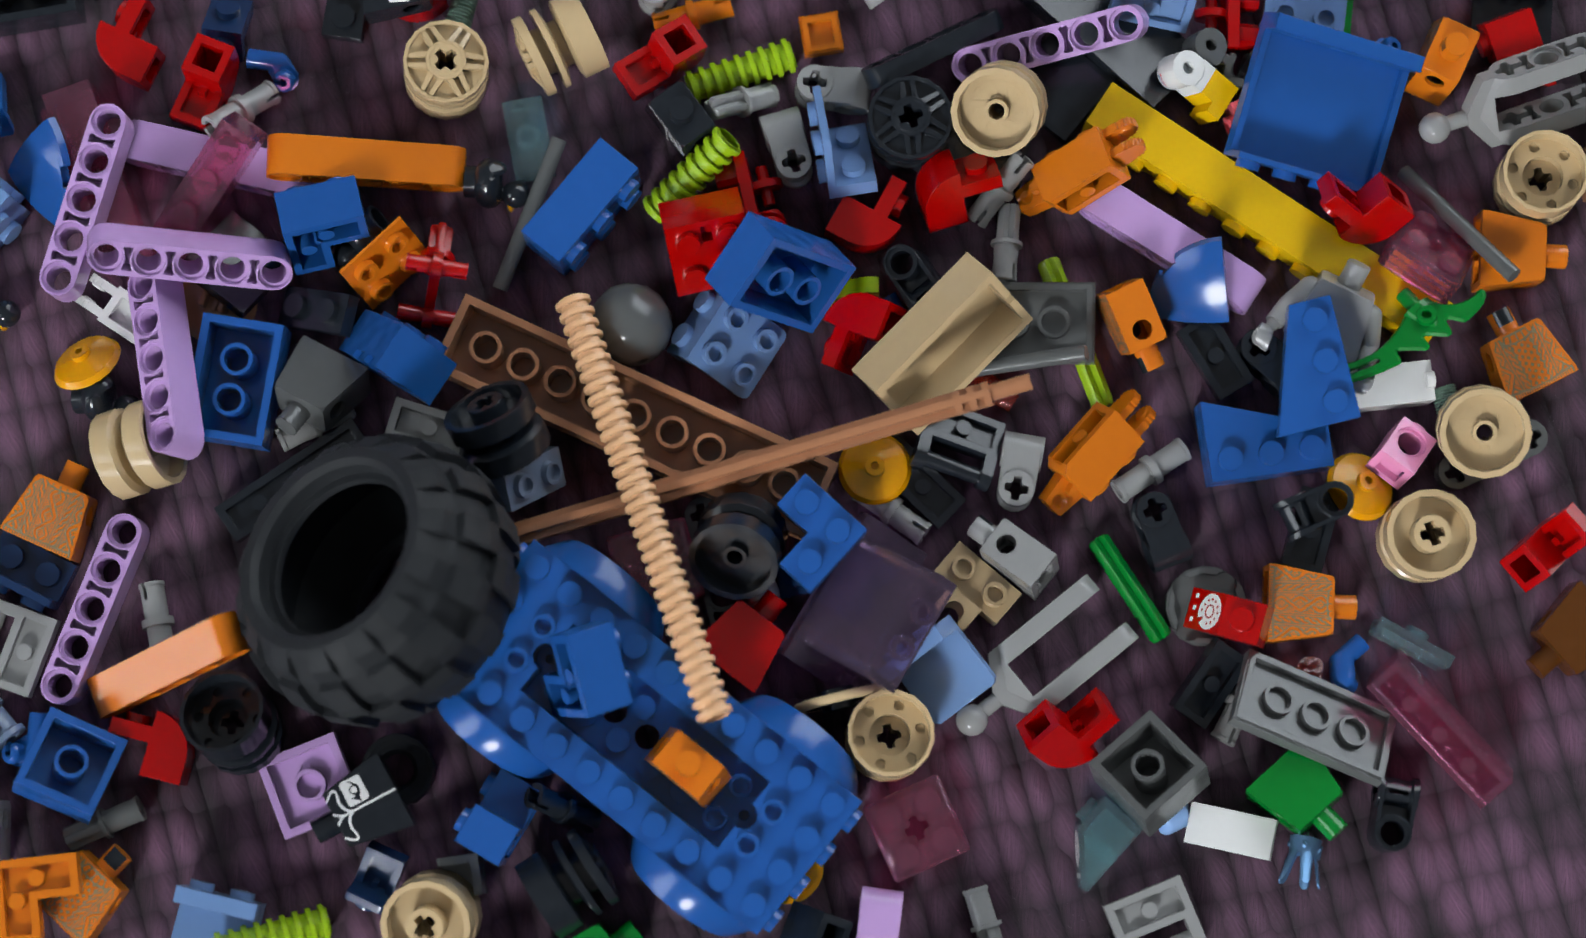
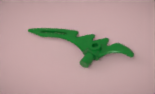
M1409 288L1403 289L1396 298L1407 310L1400 326L1392 337L1378 350L1360 360L1348 363L1349 371H1353L1375 361H1380L1371 367L1350 374L1352 383L1398 366L1401 363V358L1397 354L1398 351L1428 350L1430 345L1424 339L1425 336H1451L1452 330L1447 320L1468 321L1484 304L1486 299L1485 290H1478L1471 298L1460 303L1441 304L1430 300L1428 297L1420 300Z

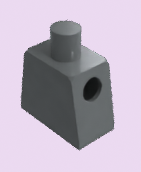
M303 335L275 384L278 406L282 410L276 419V424L282 431L293 436L297 434L305 422L321 431H329L372 392L368 367Z

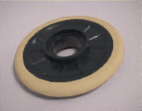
M854 684L822 691L818 693V697L798 703L794 708L803 714L821 710L822 714L836 712L857 706L858 701L882 690V686L879 684L854 688Z

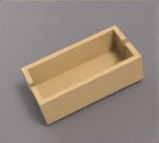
M966 252L851 370L890 410L966 388L1033 318L989 269ZM928 425L912 429V431L918 436Z

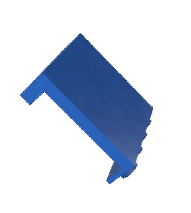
M1264 12L1223 154L1237 158L1235 163L1237 167L1259 172L1260 165L1272 168L1271 176L1290 182H1295L1297 176L1309 179L1307 187L1317 190L1319 188L1316 181L1329 171L1356 193L1381 171L1409 73H1421L1425 57L1280 12Z

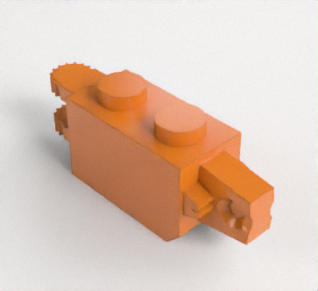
M1122 118L1103 130L1098 126H1094L1078 134L1074 140L1060 149L1046 154L1031 169L1034 177L1015 192L1021 212L1032 217L1055 207L1063 213L1073 215L1131 179L1127 164L1137 159L1138 156H1141L1146 151V145L1142 138L1134 137L1129 139L1139 128L1135 118Z
M1135 389L1124 392L1110 407L1096 401L1048 455V468L1054 475L1038 498L1051 512L1061 516L1081 498L1092 502L1096 496L1101 495L1108 488L1110 480L1116 473L1135 458L1137 450L1145 442L1140 436L1148 429L1157 416L1150 405L1139 408L1127 422L1125 421L1141 400V395Z

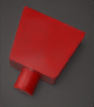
M768 589L754 608L739 599L706 630L707 637L705 642L711 644L712 648L709 650V654L715 655L716 661L714 664L752 693H755L786 635L773 623L787 604Z

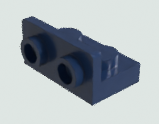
M3 531L0 536V593L6 595L8 590L11 589L23 595L20 603L41 613L45 607L58 610L80 566L27 540Z

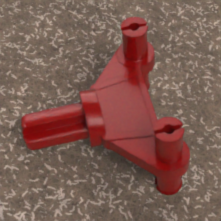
M439 222V225H432L430 227L427 248L423 249L420 255L407 252L405 270L423 272L429 275L424 308L399 302L397 319L421 322V328L431 329L432 324L450 328L456 313L434 310L440 277L467 279L469 263L456 262L455 256L451 252L454 230L448 227L446 222Z

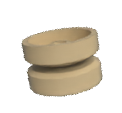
M1009 60L988 62L965 78L954 93L950 110L953 128L962 143L977 154L994 158L1012 155L1025 147L1045 123L1048 100L1046 89L1037 74L1022 63ZM997 104H1001L1004 108V111L1000 114L994 109V106Z
M1484 384L1463 387L1449 396L1438 411L1435 424L1437 444L1451 465L1466 475L1483 479L1503 476L1516 468L1528 453L1533 434L1530 417L1520 401L1499 387ZM1487 424L1492 430L1491 435L1488 438L1482 436V439H1479L1476 434L1478 427Z
M143 400L130 403L125 409L118 408L98 414L91 421L88 437L92 460L103 484L114 496L122 500L131 499L149 493L152 488L160 489L180 483L185 477L188 460L158 453L150 448L147 438Z
M1438 489L1418 490L1392 503L1387 512L1380 517L1375 532L1376 549L1384 566L1398 578L1412 583L1434 582L1461 570L1472 557L1477 542L1476 523L1468 507L1455 495ZM1420 532H1427L1429 540H1422Z
M440 868L423 870L407 879L384 905L380 920L382 938H476L479 934L483 918L481 901L478 895H474L471 883L459 874ZM428 916H430L431 918H433L434 921H435V923H433L432 921H430V919H429Z

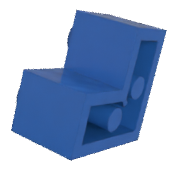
M355 175L332 177L325 182L308 186H293L285 191L274 193L282 234L296 276L336 267L332 245L370 237Z
M806 473L777 503V509L806 534L780 562V567L811 595L867 534V529Z
M592 621L549 635L558 671L543 675V680L553 716L591 718L633 703L630 693L632 691V680L630 674L623 666L620 655L622 642L618 631L613 627L612 621Z
M501 768L498 774L492 771L479 793L485 796L482 802L476 804L474 808L466 807L458 818L453 829L459 833L454 841L496 866L506 865L537 812L526 807L524 804L526 790L528 787L534 789L532 784Z

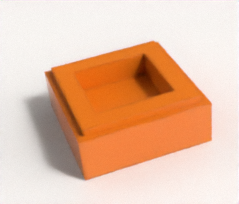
M838 11L798 17L805 59L844 53Z

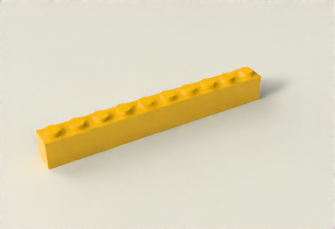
M1113 82L1084 124L1082 131L1091 129L1094 126H1098L1103 130L1122 118H1135L1139 128L1129 139L1134 137L1142 138L1146 145V151L1141 156H1138L1137 159L1127 164L1129 169L1138 173L1141 170L1145 171L1155 178L1154 183L1161 190L1172 195L1177 192L1188 199L1187 204L1192 210L1206 217L1211 214L1223 222L1221 227L1227 233L1239 239L1244 236L1257 244L1255 249L1261 255L1273 261H1276L1277 258L1290 266V273L1300 280L1307 276L1317 277L1322 270L1340 276L1349 258L1356 259L1369 266L1371 270L1362 287L1375 294L1374 305L1378 306L1383 314L1382 327L1393 334L1400 326L1404 314L1407 312L1396 299L1403 289L1409 288L1420 300L1428 297L1437 303L1453 304L1366 246L1343 240L1339 237L1335 226L1249 170L1235 166V161ZM1425 336V337H1424V339H1425L1428 343H1429L1430 339L1432 338V336Z

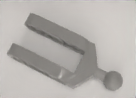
M1586 32L1578 33L1493 63L1489 70L1476 75L1461 107L1462 111L1447 116L1433 112L1422 118L1418 128L1421 138L1430 144L1441 143L1446 140L1450 131L1468 126L1485 143L1494 148L1502 144L1513 146L1520 137L1533 131L1554 130L1559 132L1586 123V83L1507 109L1497 114L1495 98L1516 95L1586 71Z
M1088 574L1084 575L987 654L988 665L996 675V682L991 686L992 693L978 705L974 703L967 704L957 712L956 725L963 734L968 736L981 734L987 727L988 717L1001 706L1027 715L1045 699L1056 706L1139 638L1130 625L1124 622L1034 696L1009 667L1008 664L1100 590Z

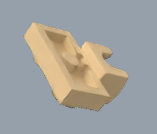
M959 541L932 573L947 588L930 606L928 611L930 615L936 616L944 608L954 609L958 614V621L956 623L962 631L968 627L978 614L994 627L1022 593Z

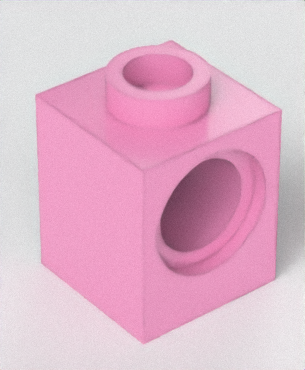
M1404 416L1386 434L1365 466L1399 490L1417 472L1437 442V439L1428 434L1423 426L1412 422Z

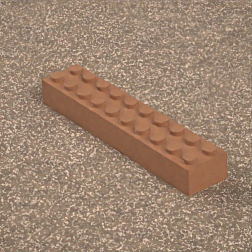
M465 294L442 344L448 347L445 355L457 363V366L447 380L471 391L499 381L517 380L524 382L537 405L535 412L540 414L546 425L604 451L606 443L600 440L602 431L596 429L598 419L592 417L591 412L594 407L588 405L587 400L590 396L584 394L583 388L586 384L580 382L579 376L582 372L576 370L575 364L578 361L572 359L571 352L574 349L568 347L567 339ZM611 360L609 364L615 367L613 376H617L620 381L617 388H621L624 393L621 399L626 400L628 404L625 411L630 412L632 416L629 423L634 424L636 427V431L633 434L639 436L640 443L637 446L644 450L642 459L648 462L646 470L662 478L789 441L616 361ZM821 456L697 494L713 500L725 493L746 492L761 496L777 508V503L805 473L827 493L837 473L839 463ZM780 512L785 519L788 535L801 540L806 534Z

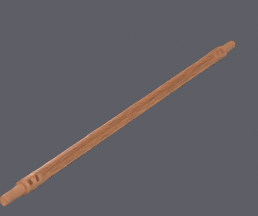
M1029 373L988 385L986 381L650 483L656 485L657 491L654 495L660 497V504H664L994 405L996 400L1032 390L1033 385ZM615 492L515 522L520 545L523 542L529 544L534 539L536 541L627 515L624 510L627 503L621 502L620 495L623 492Z

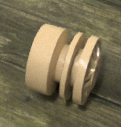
M550 0L549 8L553 20L547 23L535 9L529 10L530 17L535 26V29L530 31L520 15L511 19L515 34V44L532 79L544 89L548 97L557 93L556 86L551 77L556 72L567 88L572 85L568 67L573 64L577 66L586 78L610 67L603 46L580 0Z
M447 19L429 22L414 32L406 43L403 56L406 91L414 105L428 116L444 120L463 117L476 109L485 97L489 80L487 49L478 33L464 23ZM439 60L445 63L453 60V69L450 70L448 67H443L440 70Z
M1554 130L1533 131L1520 137L1505 154L1496 169L1492 181L1493 198L1500 212L1542 222L1547 227L1561 221L1586 190V155L1582 147L1570 136ZM1533 177H1535L1537 183H1544L1545 186L1541 191H1539L1537 185L1530 186L1529 182Z
M880 690L866 696L853 710L844 732L845 750L853 760L857 770L863 776L878 782H897L912 775L929 757L935 741L934 722L927 707L914 695L901 690ZM883 728H888L890 734L898 735V739L894 741L892 748H887L885 742L878 743L877 738L883 733Z

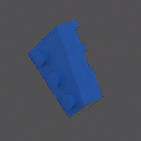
M1330 295L1291 304L1286 308L1276 438L1361 417Z
M365 309L352 328L350 338L346 337L339 347V350L351 359L368 367L370 372L428 405L432 403L457 366V363L445 355L448 347L428 334L425 336L410 324L402 323L386 311H383L380 315Z
M1199 402L1193 408L1206 488L1324 472L1335 466L1328 426L1276 438L1278 416L1206 402Z

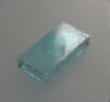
M542 96L503 102L502 107L515 179L520 182L535 180L550 142Z
M1382 616L1374 619L1368 630L1369 635L1437 672L1448 670L1455 658L1454 655L1428 642L1429 635L1412 625H1407L1404 629Z

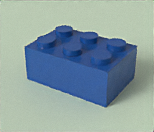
M600 137L521 230L527 246L563 276H566L571 269L577 272L589 258L590 253L587 250L596 239L603 241L611 233L616 225V222L613 220L622 208L628 211L640 198L642 192L639 188L642 186L638 167Z
M748 211L704 279L731 307L813 333L857 267L831 241Z
M203 312L194 364L205 435L204 441L271 451L279 407L275 384L287 363L292 332L285 325Z

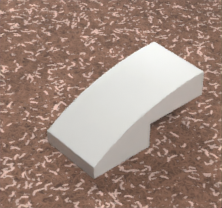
M1192 801L1184 842L1271 861L1279 820Z

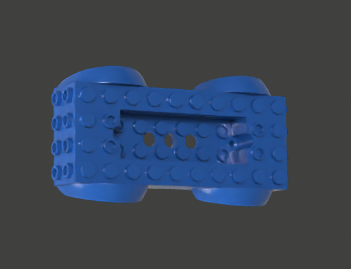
M535 539L530 545L523 542L520 545L521 550L519 551L520 563L516 569L520 575L519 594L515 610L509 615L503 633L505 635L492 657L489 656L476 672L475 679L456 696L453 695L450 699L443 698L439 702L437 707L440 714L464 741L488 760L517 776L528 779H541L556 773L633 836L630 858L635 871L642 881L663 902L691 923L714 935L723 937L735 936L749 931L758 935L762 928L770 933L785 914L779 908L788 895L795 900L811 881L805 875L815 862L822 867L837 848L831 842L841 829L849 833L863 815L857 809L862 801L857 798L858 770L853 760L833 737L802 712L775 697L764 694L739 702L728 694L729 698L726 700V703L733 707L730 715L707 724L697 723L696 716L699 713L698 710L692 709L691 705L695 701L693 698L688 697L687 692L690 690V687L684 685L683 679L686 675L679 671V666L682 665L681 661H676V652L662 641L665 625L662 621L663 614L658 610L657 603L648 592L619 565L601 552L580 541L565 540L545 547ZM592 621H612L613 627L618 631L622 642L620 655L623 666L630 674L632 680V691L630 693L633 703L626 705L627 715L623 721L610 723L604 718L603 714L591 718L553 716L543 680V675L558 671L549 635ZM644 725L654 726L659 732V740L670 727L677 728L727 769L732 778L706 810L644 760L652 749H642L638 746L635 736L640 727Z

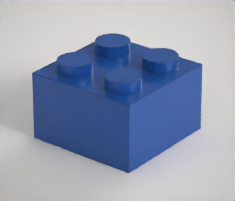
M50 707L14 780L11 791L89 825L128 740Z

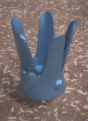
M1310 828L1305 832V835H1290V840L1287 842L1289 852L1279 876V884L1286 882L1297 856H1300L1299 886L1303 890L1309 887L1314 859L1316 885L1320 890L1318 861L1321 859L1323 849L1321 846L1322 840L1309 836Z

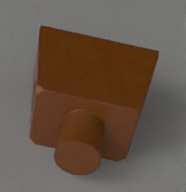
M1581 580L1567 585L1530 631V635L1541 648L1526 660V663L1541 679L1545 678L1557 666L1567 676L1577 675L1586 670V585Z

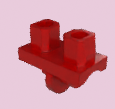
M1206 0L1205 7L1194 10V21L1205 24V28L1212 27L1217 29L1218 24V30L1226 38V53H1234L1236 50L1254 49L1259 27L1257 24L1240 23V12H1256L1260 0Z
M744 150L741 151L739 156H733V160L729 165H723L724 169L720 174L714 173L718 190L740 187L745 215L748 211L753 213L760 212L756 195H761L764 207H771L775 205L773 192L783 188L782 178H769L766 165L755 168L758 180L753 182Z

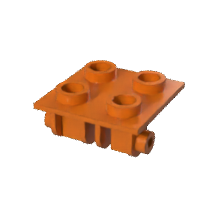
M399 216L349 261L339 273L369 307L374 310L381 302L390 298L394 290L408 277L417 272L405 270L407 252L420 255L421 251L426 247Z

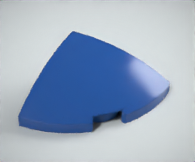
M55 117L44 120L29 135L17 151L8 169L10 177L22 195L43 217L54 225L70 180L67 166L71 165L67 146Z
M1222 236L1200 240L1176 252L1174 256L1175 263L1164 274L1163 270H1159L1150 288L1149 294L1161 319L1189 323L1229 322L1230 312Z

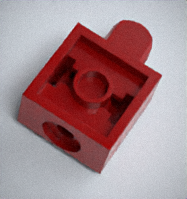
M738 186L658 204L678 297L714 289L704 278L746 216ZM778 209L756 213L787 225L784 214Z

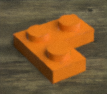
M80 852L0 861V938H45L42 899L83 894Z

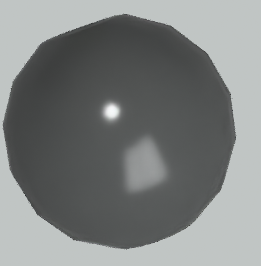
M634 283L618 284L607 289L594 303L595 314L593 317L599 320L597 329H601L603 332L601 340L607 343L605 352L610 353L611 360L624 366L638 367L654 361L667 347L673 329L671 311L663 298L648 286Z

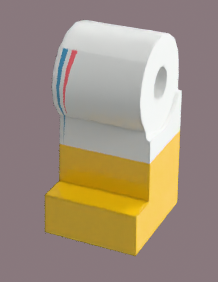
M1184 50L1164 57L1157 67L1159 82L1169 90H1176L1195 106L1189 116L1200 125L1218 121L1239 89L1205 59L1190 50Z

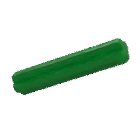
M1105 533L1092 540L1089 544L1090 550L1152 643H1158L1171 633L1169 626L1110 536Z

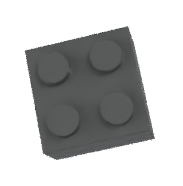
M1151 710L1145 713L1089 762L1093 780L1148 837H1151L1211 784L1207 765Z

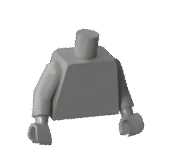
M1349 258L1340 276L1322 270L1317 277H1304L1278 300L1266 316L1267 322H1261L1251 336L1253 343L1266 352L1274 331L1285 326V313L1289 305L1330 295L1347 362L1352 363L1372 354L1380 348L1383 314L1381 309L1374 305L1375 294L1362 287L1371 268L1356 259ZM1377 361L1369 365H1366L1362 368H1359L1358 371L1364 370L1368 367L1375 365ZM1375 375L1354 382L1355 393L1366 394L1373 386Z

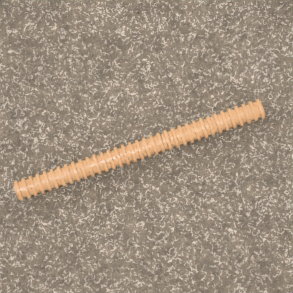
M587 293L568 295L558 301L555 309L556 312L561 313L559 321L560 324L565 325L563 328L564 335L570 337L567 340L569 348L574 349L571 352L572 359L578 361L575 364L576 370L582 372L579 379L581 383L586 384L583 391L585 395L590 396L587 400L588 405L594 407L591 414L594 419H598L596 429L602 431L600 440L606 443L604 452L610 455L608 464L615 468L612 471L613 478L619 480L616 483L617 490L623 492L620 495L621 502L627 503L624 510L626 514L631 515L628 522L630 526L635 527L633 537L639 539L637 548L644 553L641 556V560L648 565L645 568V572L647 575L652 576L649 583L651 587L656 588L653 594L654 598L661 602L658 604V610L665 614L662 617V621L669 626L666 629L667 636L673 637L670 645L672 648L677 649L675 659L676 661H681L682 665L679 666V671L686 675L683 682L684 685L690 687V690L687 692L688 697L693 698L695 701L691 705L692 709L698 710L699 714L696 716L697 723L707 724L718 721L730 715L733 707L726 703V700L729 698L728 693L722 692L721 688L724 687V681L717 677L720 674L719 667H714L713 665L716 661L715 655L709 654V650L712 647L709 642H705L707 637L706 630H701L700 628L703 625L702 618H697L696 616L699 612L698 606L692 605V601L695 598L693 593H688L690 588L689 581H684L683 579L686 576L685 569L679 567L682 563L681 557L675 556L678 549L675 544H671L673 534L666 530L669 528V523L662 518L665 515V511L658 506L661 503L660 497L654 495L657 488L655 484L650 483L653 476L651 472L646 471L648 462L642 459L644 450L637 446L640 443L639 436L633 434L636 431V427L634 424L629 423L632 416L630 412L625 411L628 404L626 400L621 399L624 395L623 390L617 388L620 381L617 376H613L615 367L609 364L611 355L605 352L607 343L601 340L603 337L602 330L597 329L599 320L593 317L595 309L594 306L589 305L591 297Z

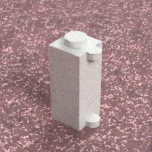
M1431 360L1402 362L1398 366L1375 375L1373 386L1366 394L1355 393L1360 413L1425 406L1435 401L1434 387H1436L1435 372L1432 371ZM1358 369L1350 371V374L1358 372Z

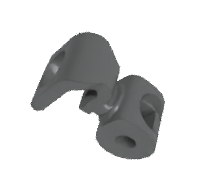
M1212 27L1204 28L1184 40L1181 51L1190 50L1197 53L1214 68H1217L1222 75L1239 88L1238 90L1242 89L1253 51L1243 55L1235 76L1233 74V65L1237 54L1233 52L1226 53V38L1218 29Z

